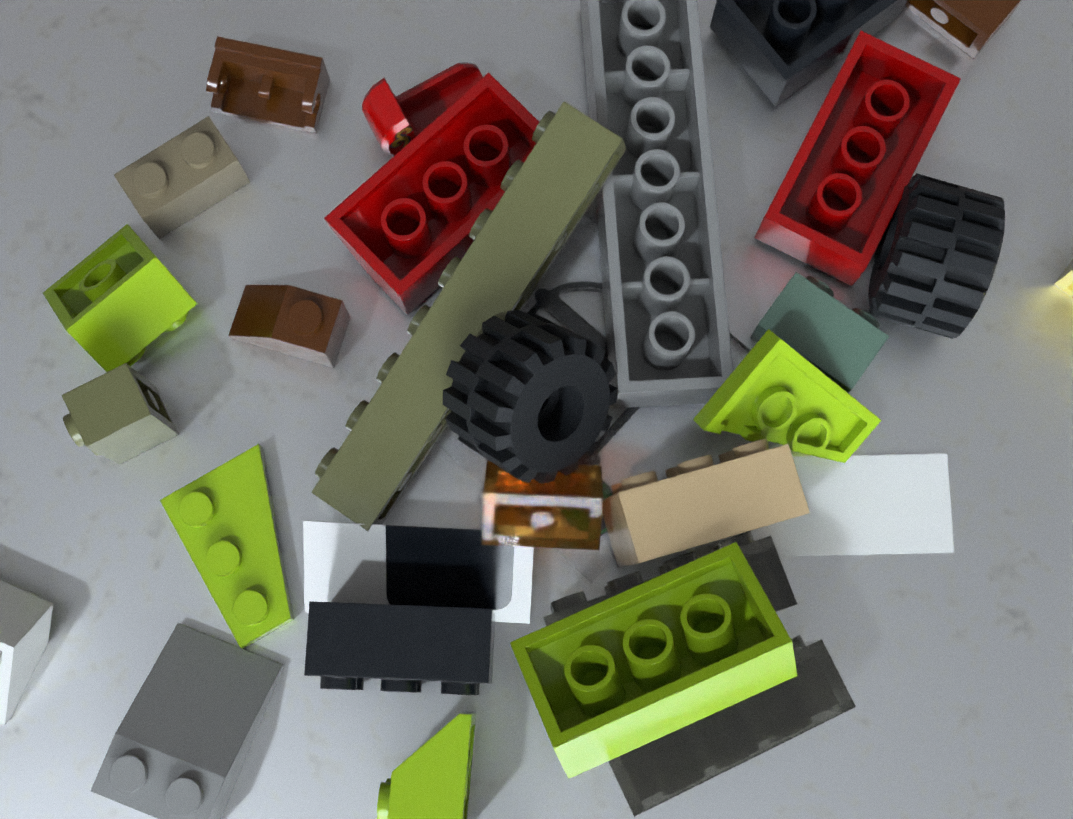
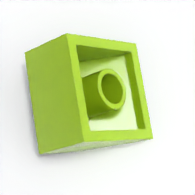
M128 224L43 292V295L65 330L106 372L125 363L129 366L136 363L143 356L146 347L163 332H170L178 328L188 317L189 311L197 305L196 301Z
M476 712L458 714L393 770L391 778H387L386 782H381L377 803V819L468 818Z

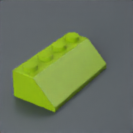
M737 542L510 642L550 742L568 779L798 676L792 640Z

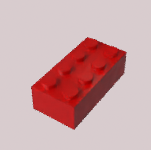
M860 31L754 238L853 286L867 268L902 198L904 187L910 182L961 78L868 33Z

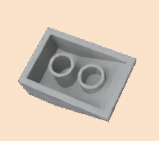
M178 623L118 727L91 788V792L158 819H221L284 664Z

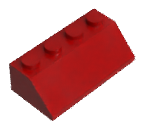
M488 72L324 219L368 275L409 315L439 287V278L449 262L456 256L460 259L464 257L474 241L469 237V233L475 221L486 208L492 211L495 209L505 193L500 186L506 173L518 159L525 162L535 147L536 142L532 140V136L539 121Z

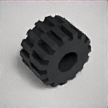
M916 173L904 187L902 198L881 238L869 283V313L876 317L951 339L960 336L980 308L998 262L1005 229L1003 198Z
M521 310L507 311L505 321L493 316L482 323L483 333L476 337L469 334L460 346L465 352L460 361L451 360L446 375L453 379L452 386L443 390L442 405L452 410L445 418L449 429L459 435V441L518 480L530 483L532 479H535L541 484L554 482L558 471L567 476L579 468L578 460L583 455L590 458L599 446L595 441L601 430L608 431L613 419L612 416L608 415L609 406L617 402L618 389L609 384L616 375L611 361L603 358L605 351L597 344L536 313L531 312L527 314Z

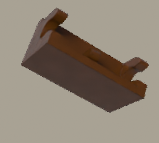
M217 36L214 45L215 52L206 85V92L213 93L211 108L214 113L317 133L330 82L322 57Z

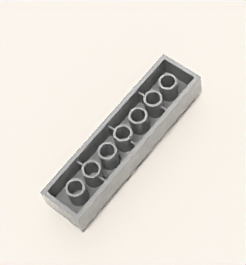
M580 0L589 117L623 138L626 146V151L595 197L608 360L612 362L616 373L610 384L618 388L617 402L612 405V408L706 404L733 372L697 0Z

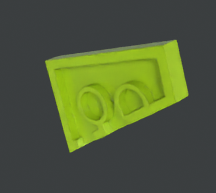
M770 329L766 331L693 419L704 431L721 434L722 431L735 433L751 442L767 439V441L777 444H789L790 449L794 452L845 463L882 421Z
M260 444L248 449L160 500L240 648L252 645L294 620L283 554L280 552L275 526L274 505L272 496L269 493L265 471L264 450Z

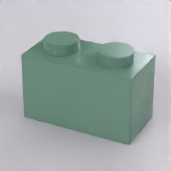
M796 272L761 319L750 338L758 342L766 331L770 329L849 393L889 336L879 329L880 324L872 315L859 308L851 310L836 300L833 290L826 283L812 276L805 278Z

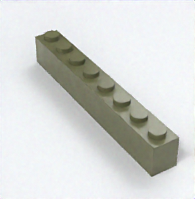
M565 101L556 114L548 111L543 116L532 136V140L536 142L535 147L525 162L518 159L510 167L500 186L505 191L504 195L493 211L486 208L479 215L469 233V237L474 240L462 259L456 256L446 266L438 281V285L443 288L431 307L425 304L415 314L407 329V333L412 336L400 355L394 352L382 365L376 377V381L381 383L380 387L370 402L363 400L354 409L345 425V428L351 432L339 450L333 447L326 453L315 471V476L320 478L311 493L353 522L364 524L359 526L366 531H369L372 524L382 525L447 426L445 418L452 410L442 405L443 390L452 386L453 379L447 376L446 373L451 360L459 362L465 350L460 346L469 334L476 337L483 333L482 323L489 318L496 316L505 321L507 311H522L626 151L623 138Z

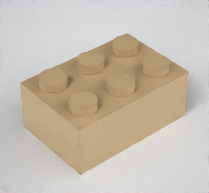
M762 439L735 447L732 451L718 455L720 463L714 465L710 454L679 463L676 467L665 470L667 479L658 481L654 470L623 479L620 483L611 485L613 495L600 501L599 504L618 568L639 564L809 514V508L789 444L769 449L767 439Z

